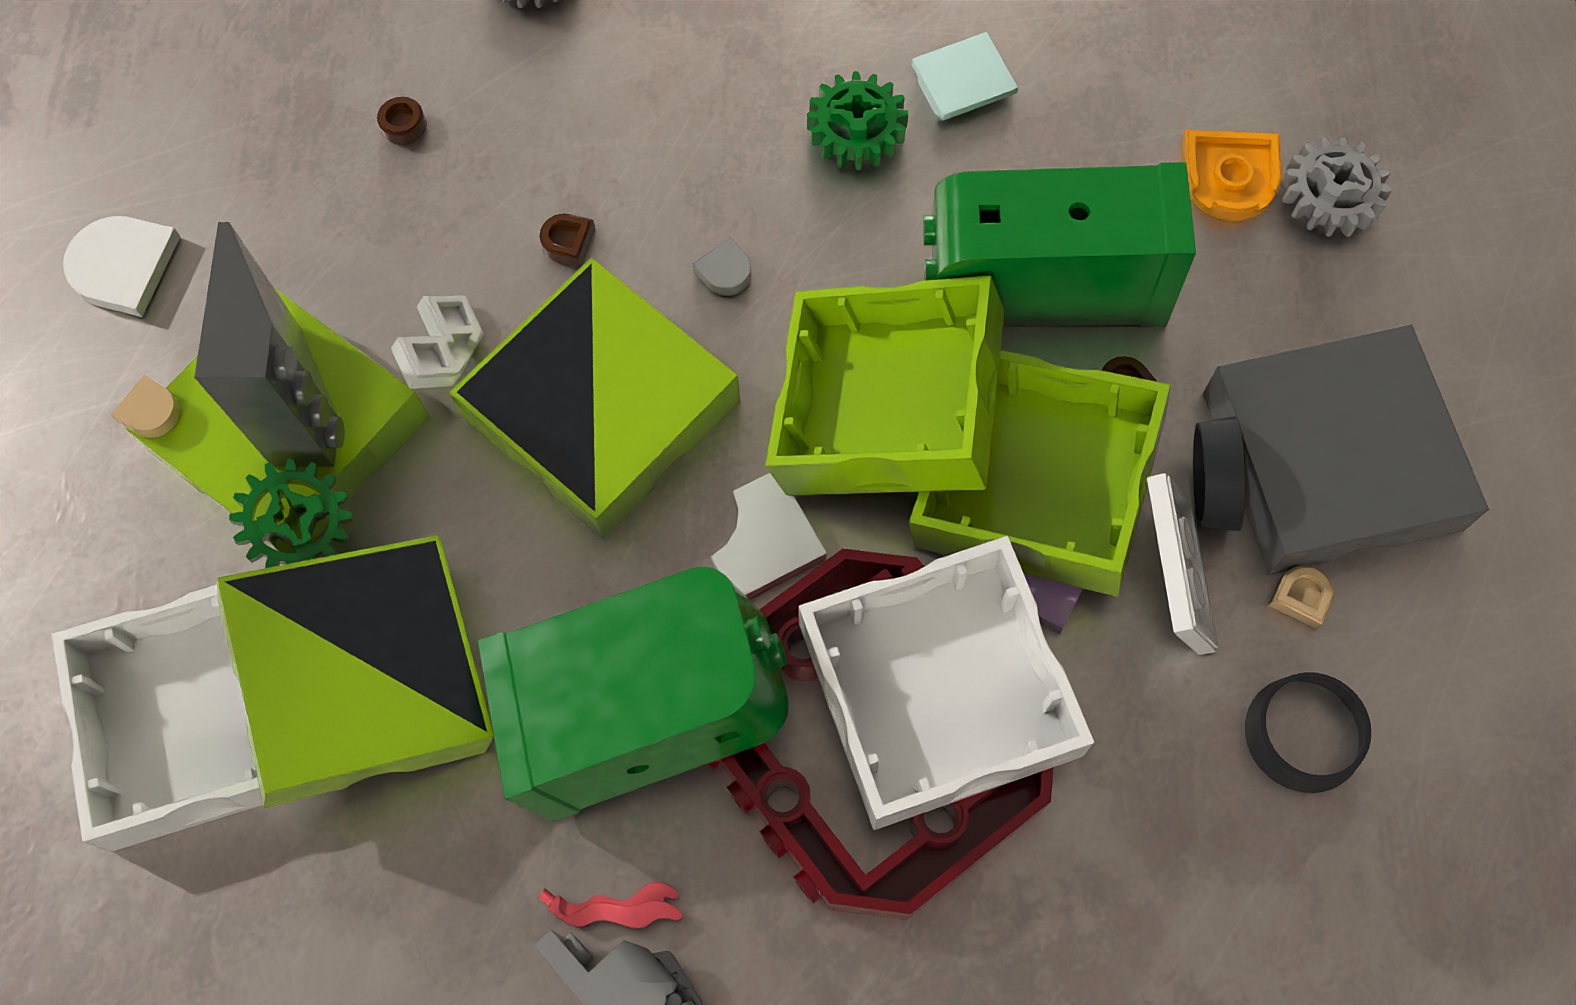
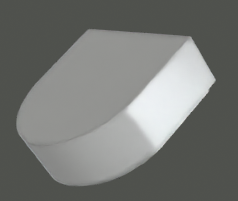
M731 237L693 263L694 273L712 292L718 295L732 296L738 294L748 286L751 280L749 257Z

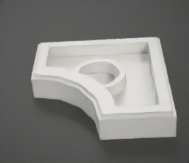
M771 473L733 491L738 509L737 527L727 545L711 556L715 569L725 574L748 599L827 559L824 547L794 495H786Z

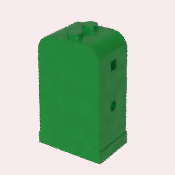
M1160 162L1158 165L982 170L952 174L942 179L935 187L933 214L923 216V245L932 246V259H925L924 279L927 281L991 275L1004 308L1003 327L1100 325L1167 327L1196 255L1187 162Z
M710 567L691 568L512 632L505 633L502 631L478 640L505 800L552 821L578 814L580 809L766 743L781 730L788 715V696L780 667L787 665V658L780 638L776 633L771 634L763 613L725 574Z

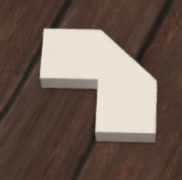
M466 295L423 296L417 305V309L430 336L397 337L391 350L409 389L454 386L484 333Z

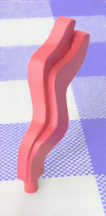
M651 882L634 896L624 901L597 895L584 903L576 905L566 901L559 894L554 896L546 888L538 896L548 905L547 910L563 922L576 928L585 927L597 921H607L632 929H643L657 919L679 921L682 918L680 910L664 902V898L676 900L679 895L678 892L663 882Z

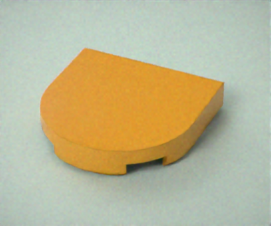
M1185 129L1182 137V162H1187L1190 200L1204 213L1226 221L1247 220L1264 212L1273 202L1281 185L1280 134Z

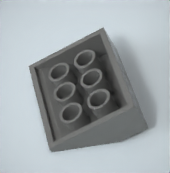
M218 222L194 378L268 463L270 462L274 467H285L287 459H294L296 467H307L310 462L316 463L317 467H334L336 448H341L344 443V423L337 414L303 332L230 222Z

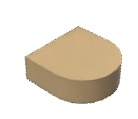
M143 375L111 416L118 423L142 437L156 438L168 433L177 424L180 417V405L177 399L165 387Z
M1308 565L1297 566L1290 569L1280 579L1268 606L1317 630L1323 624L1332 604L1334 588L1329 577L1320 569Z

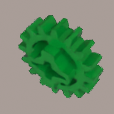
M854 71L852 81L847 82L839 74L836 75L833 88L822 83L819 86V97H811L809 100L807 130L810 131L811 145H821V157L823 159L835 154L838 167H842L847 160H854L856 170H861L863 160L867 159L875 167L879 166L881 153L894 157L896 154V144H903L905 141L908 110H904V96H893L894 84L892 82H888L882 87L877 85L876 74H872L868 81H862L859 72Z
M287 459L285 471L278 473L270 462L264 464L266 478L260 481L250 474L245 478L252 489L249 495L234 493L233 499L243 507V512L229 514V521L234 525L244 526V530L238 532L233 539L237 545L252 543L253 546L246 554V558L251 563L264 556L267 558L265 568L279 566L280 564L316 559L322 554L325 557L337 555L331 546L334 541L347 543L349 540V535L339 528V524L352 522V512L338 509L339 506L349 500L346 491L331 492L336 483V477L332 473L324 476L321 480L316 478L318 470L316 463L310 462L304 472L297 471L294 459ZM288 484L309 487L319 495L315 493L305 497L290 491ZM269 492L272 500L266 514L256 517L257 520H255L257 506ZM282 498H286L289 506H293L296 513L307 512L299 517L301 524L299 528L303 535L301 539L297 537L294 529L291 530L287 523L277 525L278 522L284 519L283 510L285 508L281 502ZM329 515V523L325 534L314 544L311 535L316 523L326 519V516ZM280 539L293 544L296 552L277 551L267 546L264 542Z

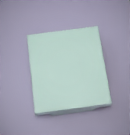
M987 32L912 59V66L918 76V84L933 112L942 121L1017 94L1018 86Z

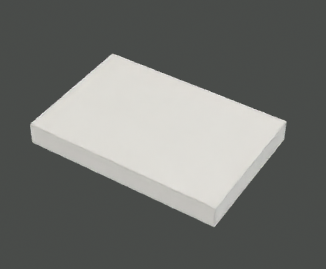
M1166 473L1147 477L1173 631L1198 655L1217 652L1219 647L1193 505Z

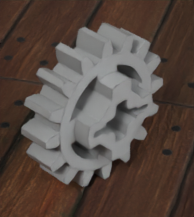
M1325 136L1321 137L1317 147L1307 142L1304 144L1299 155L1294 154L1281 181V186L1287 188L1282 200L1283 203L1296 204L1291 214L1294 219L1304 215L1309 218L1306 229L1311 231L1317 224L1324 226L1325 236L1331 237L1335 228H1341L1343 234L1348 237L1352 235L1357 226L1365 231L1370 227L1374 219L1380 217L1388 204L1386 200L1392 192V187L1384 184L1391 173L1389 169L1376 168L1381 158L1379 154L1370 157L1363 154L1366 144L1361 142L1353 149L1348 147L1347 137H1341L1337 145H1332Z

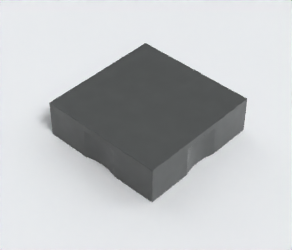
M1412 324L1221 365L1216 368L1203 392L1213 420L1233 416L1238 418L1245 460V511L1268 575L1289 571L1301 565L1312 566L1338 560L1347 554L1364 548L1378 546L1396 547L1463 532L1489 510Z

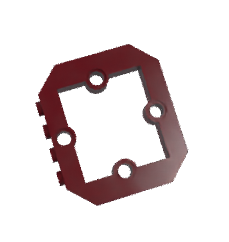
M842 548L759 610L765 616L771 634L776 633L782 642L787 665L780 667L781 673L784 672L791 679L800 682L812 681L818 678L811 657L799 659L789 651L793 643L805 640L799 626V605L871 581L906 576L925 566L917 557ZM765 743L707 764L712 770L721 765L733 782L726 787L729 794L745 814L752 809L755 810L766 825V827L759 831L760 835L778 859L786 853L800 870L793 878L812 904L821 899L829 910L902 920L911 918L1043 812L1051 802L1054 768H1049L940 807L947 810L953 818L954 826L946 833H937L927 827L924 821V813L911 817L910 831L913 838L865 875L811 804L810 786L806 778L795 769L783 767ZM779 787L791 788L799 797L797 805L787 812L776 811L768 804L769 795Z

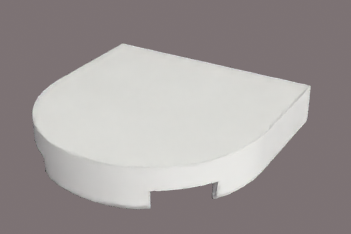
M110 216L96 220L81 229L70 241L63 260L65 277L70 286L87 302L96 306L143 317L181 236L173 227L127 216Z

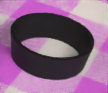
M1236 416L1199 422L1195 426L1193 485L1196 515L1200 527L1240 531L1243 524L1245 509V460L1241 428Z
M1305 672L1274 681L1255 696L1246 715L1245 737L1254 761L1270 779L1294 791L1319 793L1334 789L1343 784L1362 763L1371 743V722L1363 702L1350 687L1329 675ZM1289 682L1313 683L1328 689L1344 702L1353 715L1358 729L1359 746L1354 763L1334 774L1315 775L1294 768L1277 753L1267 733L1266 714L1272 697L1281 687Z

